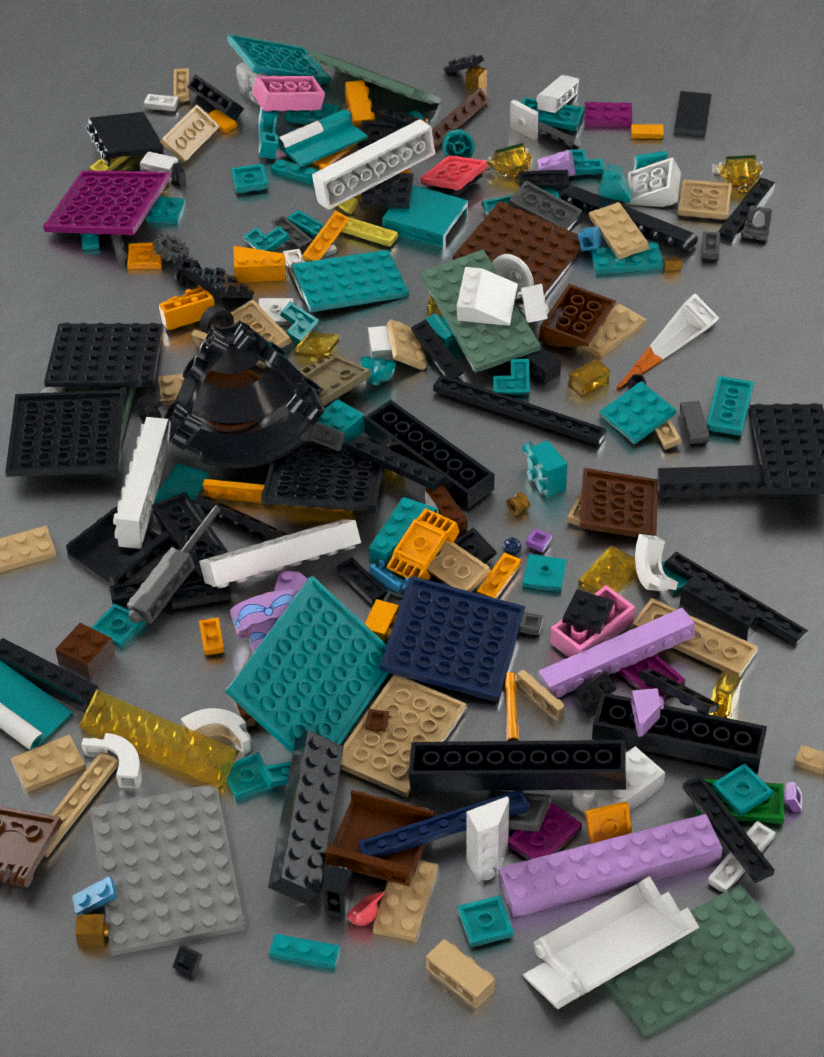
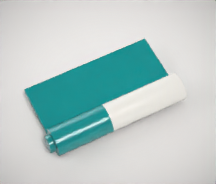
M343 109L278 137V145L282 152L301 167H304L368 139V135L351 124L352 116L350 112Z
M0 660V729L29 750L39 747L72 715V711Z

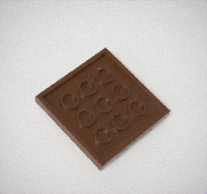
M584 468L582 472L579 528L638 537L639 534L656 536L658 479Z

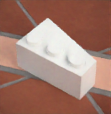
M542 284L521 288V292L517 293L518 296L515 298V303L526 322L548 319L549 308L547 303L545 304Z

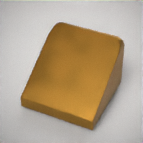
M679 257L662 258L664 271L681 270L682 259Z

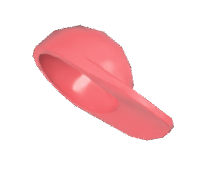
M385 892L367 896L350 909L346 917L352 924L358 926L370 924L377 916V902Z

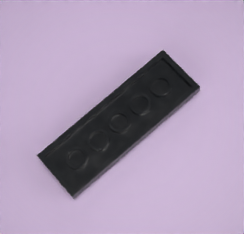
M186 492L151 505L153 513L166 532L170 534L171 539L179 550L184 547L205 519ZM210 525L189 552L195 565L193 571L200 581H203L204 578L199 561L228 553Z

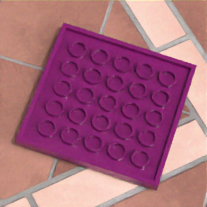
M82 170L43 225L44 232L134 235L171 179L170 172Z

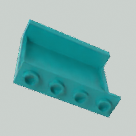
M413 185L410 208L388 209L382 217L383 228L398 232L399 236L444 248L446 245V235L461 214H468V200Z

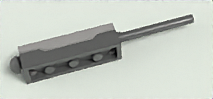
M218 506L212 508L181 550L172 547L169 549L159 564L152 570L149 577L141 584L135 595L130 598L127 606L130 610L129 619L133 623L145 621L152 624L193 570L195 565L189 552L221 511Z

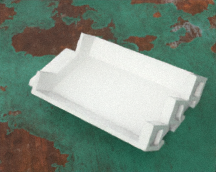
M649 876L534 941V950L537 956L543 959L544 963L522 976L551 1004L559 1009L698 929L699 926L689 908L687 907L680 911L669 891L660 895Z

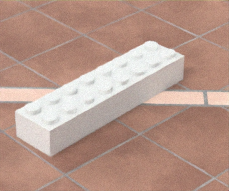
M419 119L312 174L317 202L327 210H330L435 155L431 126Z
M146 417L145 423L141 425V437L138 436L137 449H134L133 461H130L129 464L130 473L126 474L125 478L126 487H122V500L118 501V513H115L113 518V524L116 525L115 538L118 539V547L142 548L152 513L151 505L155 502L170 449V442L167 438L169 429L168 419Z
M341 519L199 562L205 584L223 588L229 586L231 581H236V583L248 580V576L260 577L266 575L265 571L272 570L276 572L283 570L285 565L297 566L302 564V560L308 559L313 561L320 559L319 555L326 554L330 556L337 554L339 549H354L356 544L361 543L356 520Z

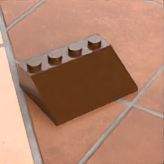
M568 284L547 315L548 319H544L540 325L538 341L554 347L589 346L617 301Z

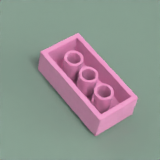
M313 76L256 77L252 94L264 111L321 110L325 96L324 91Z
M605 585L594 595L611 599L615 602L601 634L562 623L561 619L551 627L550 644L567 657H571L610 640L634 622L635 606Z

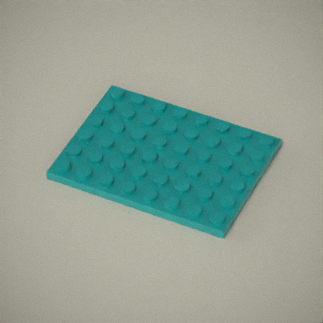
M312 575L224 692L292 754L295 740L308 730L340 745L389 674L380 671V664L387 644Z

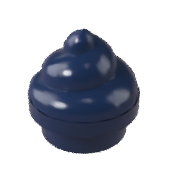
M514 537L506 539L502 544L504 553L514 557L522 549L521 542Z

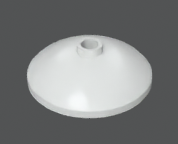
M503 254L493 260L492 265L499 276L518 284L517 293L521 292L523 287L534 285L530 269L520 258L511 254Z

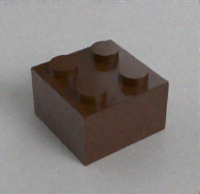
M79 623L55 649L59 665L89 680L115 654L111 637L82 623Z

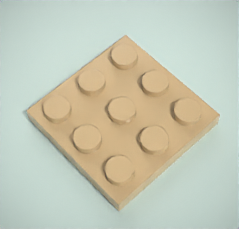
M683 179L678 215L727 220L732 184Z

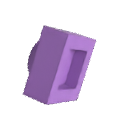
M534 528L526 539V546L543 553L551 542L552 535Z
M795 782L787 783V791L784 792L785 803L790 806L793 813L801 812L802 793Z

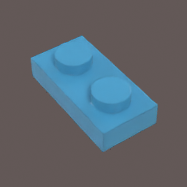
M111 876L72 896L77 915H86L118 898L115 881Z

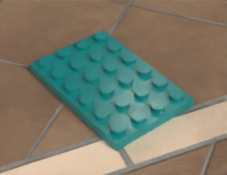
M232 34L227 36L226 40L230 43V46L235 49L253 73H264L268 76H313L318 84H330L332 78L318 62L313 61V57L308 56L309 52L305 47Z
M389 250L291 264L292 272L310 312L409 297V290Z

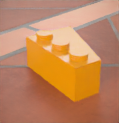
M364 80L345 82V103L348 104L349 108L347 110L352 116L351 124L358 129H361L362 121H375L374 112L370 110L372 102L371 99H368L369 88L365 86Z
M234 246V274L237 281L241 283L286 281L285 254Z
M199 285L192 291L187 289L184 295L180 297L174 296L159 304L162 323L167 330L200 321L203 313L208 308L215 306L210 292Z

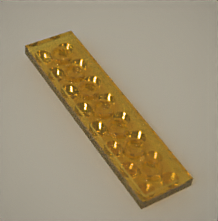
M97 689L79 725L81 729L102 738L105 737V733L118 735L129 741L138 754L217 787L222 790L239 753L235 748Z

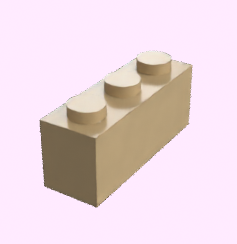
M443 939L426 955V969L474 1008L477 1009L495 991L494 976L489 971H484L480 968L473 958L466 957L461 953L455 944H450Z

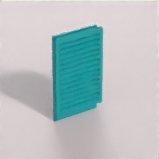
M177 463L158 490L154 504L184 492L194 502L196 496L203 489L204 479H209L210 475L205 471Z

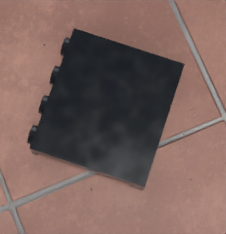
M144 112L90 117L89 123L86 125L87 133L91 135L92 142L96 144L97 151L100 152L102 160L105 161L108 167H110L111 158L140 155L147 152L162 155L164 153V146L160 143L159 137Z
M116 506L66 545L68 559L107 586L129 582L171 548L170 534L164 531L159 535L147 527L141 549L118 547V539L115 538L116 525L113 524L114 514L118 513Z

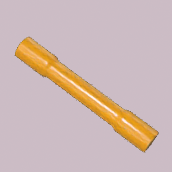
M508 672L504 679L507 709V741H519L516 674Z

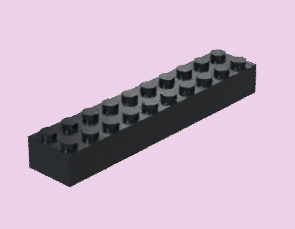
M626 740L411 742L408 770L410 790H626Z

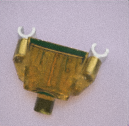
M524 143L497 149L494 151L492 159L487 157V160L484 161H487L488 164L486 169L493 168L502 174L504 178L514 177L516 183H519V171L528 170L531 166L533 155L528 151V148L525 149Z
M756 155L725 156L723 166L721 162L719 165L712 164V172L720 174L726 182L732 184V187H738L740 194H745L749 191L748 187L753 186L754 181L760 177L763 171V162L756 163Z

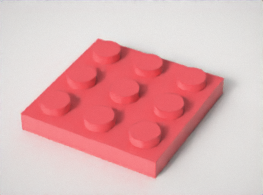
M449 155L424 174L420 181L421 184L461 190L478 174H481L488 167V164L484 160Z

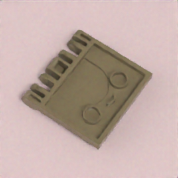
M327 352L323 357L318 358V363L312 362L309 366L299 370L305 377L310 378L320 386L322 392L318 397L324 407L371 376L370 369L364 368L362 365L332 352Z

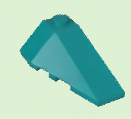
M606 163L598 195L630 203L632 191L622 167Z

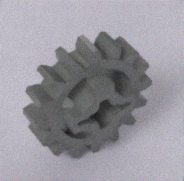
M161 234V236L157 235L153 243V250H156V254H160L161 258L167 261L172 260L173 263L179 261V259L184 260L190 252L186 243L181 242L182 239L175 236L170 237L169 234L166 236L164 234Z

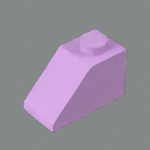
M657 688L632 691L631 705L638 737L643 736L660 718V709H664L663 697H659Z

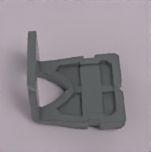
M750 206L748 220L742 229L741 237L767 241L772 210ZM757 211H761L765 215V225L756 227L752 223Z

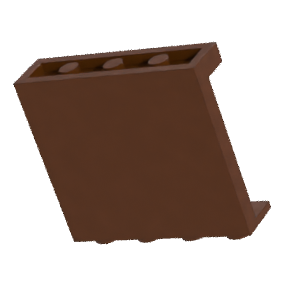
M351 790V802L333 844L328 845L325 851L326 864L337 867L342 866L353 872L410 887L426 843L377 858L362 854L358 841L434 817V811L424 807L412 806L405 802H397L385 797L370 795L363 791Z

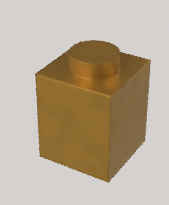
M476 65L465 72L466 88L476 91L480 87L482 89L487 84L486 68Z
M104 914L76 916L75 936L78 946L105 945V937L109 936V923H105Z

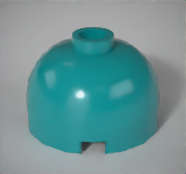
M455 129L445 135L442 148L446 157L451 155L470 158L474 152L475 143L468 132Z
M361 356L360 365L371 370V376L367 378L370 380V384L380 385V382H387L394 375L396 362L377 357L371 359V356Z

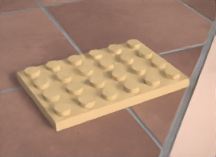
M394 674L370 707V709L389 711L386 732L365 730L367 712L343 745L344 750L340 769L407 798L411 793L408 777L411 742H445L467 709V704Z

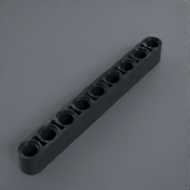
M571 186L561 197L562 200L583 210L582 213L589 215V212L617 203L577 186ZM622 205L646 239L681 253H688L698 242V238L693 232Z

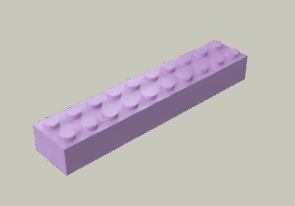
M703 814L500 867L498 883L513 919L630 888L649 876L652 881L720 864L723 848L707 815Z

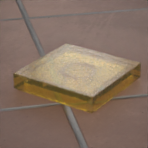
M309 332L293 350L294 356L325 359L341 341V337L339 334Z

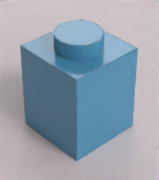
M599 226L585 228L578 234L581 251L598 249L603 243Z

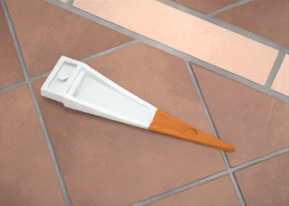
M696 294L691 296L679 308L616 389L627 384L632 375H641L705 333L719 317Z

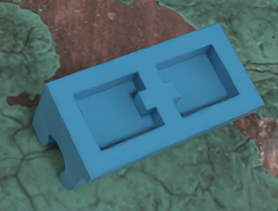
M381 559L379 560L378 568L374 563L370 566V574L387 591L405 594L410 579L405 577L403 581L386 569L385 562Z

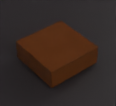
M369 709L365 730L386 732L389 711Z

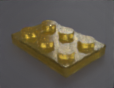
M611 545L578 580V585L593 594L606 585L619 594L637 575L635 557Z

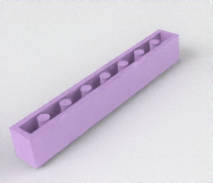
M682 607L539 670L540 684L546 687L555 698L562 697L571 691L580 689L605 672L608 675L616 673L622 667L634 665L638 661L652 657L681 642L690 640L695 637V623Z

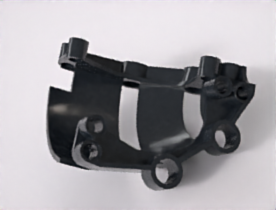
M239 320L229 327H220L214 324L196 356L185 367L182 376L184 378L176 400L165 414L164 419L169 421L167 438L170 443L183 451L187 449L199 454L201 463L229 469L264 465L289 454L303 443L301 435L311 424L314 426L324 413V406L318 397L322 389L313 380L305 377L287 359L289 356L281 347L275 343L268 342L243 321ZM259 360L271 368L258 381L240 388H220L204 382L211 369L223 374H237L250 369ZM285 403H287L286 408L290 411L286 416L268 427L241 434H222L201 429L202 421L198 419L201 418L220 424H241L264 418L281 408Z

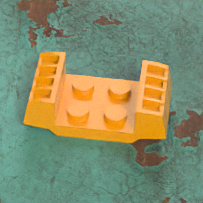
M425 508L419 517L414 519L394 549L393 556L386 568L404 578L410 579L411 576L429 580L431 576L427 568L445 541L451 543L455 541L459 533L457 522Z

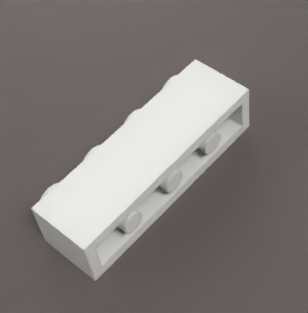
M561 75L538 94L536 103H538L537 109L556 113L578 94L579 79Z

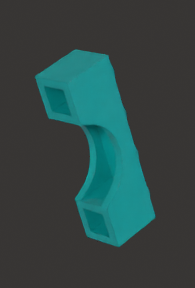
M262 107L258 116L259 157L275 159L279 144L278 134H275L278 110L264 111Z

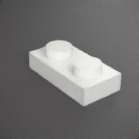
M148 94L144 102V108L175 111L179 100L178 97Z

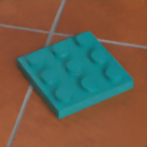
M642 381L599 411L600 416L634 445L677 414L676 409Z

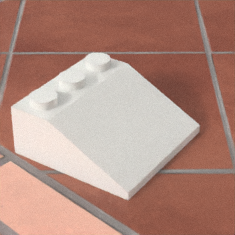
M672 157L628 172L627 181L632 191L630 203L624 202L625 205L664 207L678 202L681 171L674 158Z
M465 267L457 303V321L510 326L518 284L482 268Z

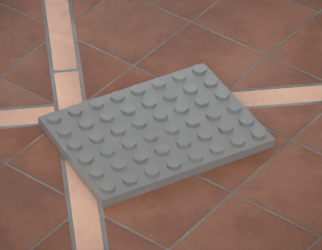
M217 783L90 807L100 881L111 876L115 881L118 898L104 904L106 922L109 923V943L112 956L245 930Z

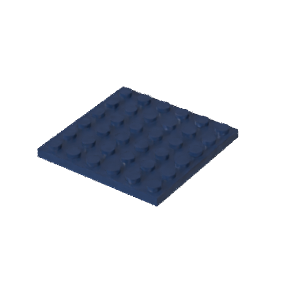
M411 576L380 664V671L498 702L526 606Z

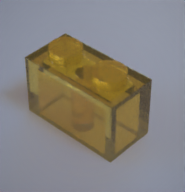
M598 359L586 363L578 369L571 371L568 375V387L581 398L610 382V370Z
M722 671L713 687L712 700L720 705L717 712L710 714L725 718L732 717L739 704L742 684L741 677Z

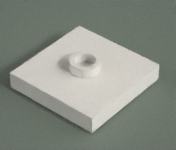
M512 100L510 102V128L532 140H536L538 138V112L516 100Z
M259 298V306L279 326H292V323L281 317L280 313L290 301L294 303V298Z

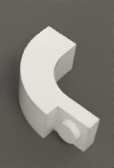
M639 534L635 551V565L641 584L647 590L667 592L668 589L676 590L678 582L666 576L662 569L661 559L665 541L656 536Z
M208 708L195 711L181 718L183 732L193 744L207 737L218 735L229 738L244 756L251 752L250 743L252 740L246 730V722L239 715L231 711Z
M105 733L104 740L83 738L82 750L85 758H96L100 752H103L118 759L119 765L116 776L119 788L140 789L142 772L139 756L129 741L110 733Z

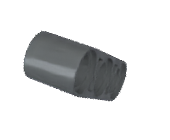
M681 402L680 415L688 443H708L709 433L700 402Z

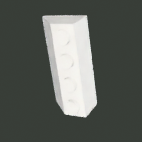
M508 797L467 811V864L477 882L490 880L498 875L499 868L502 866L507 854L509 826Z

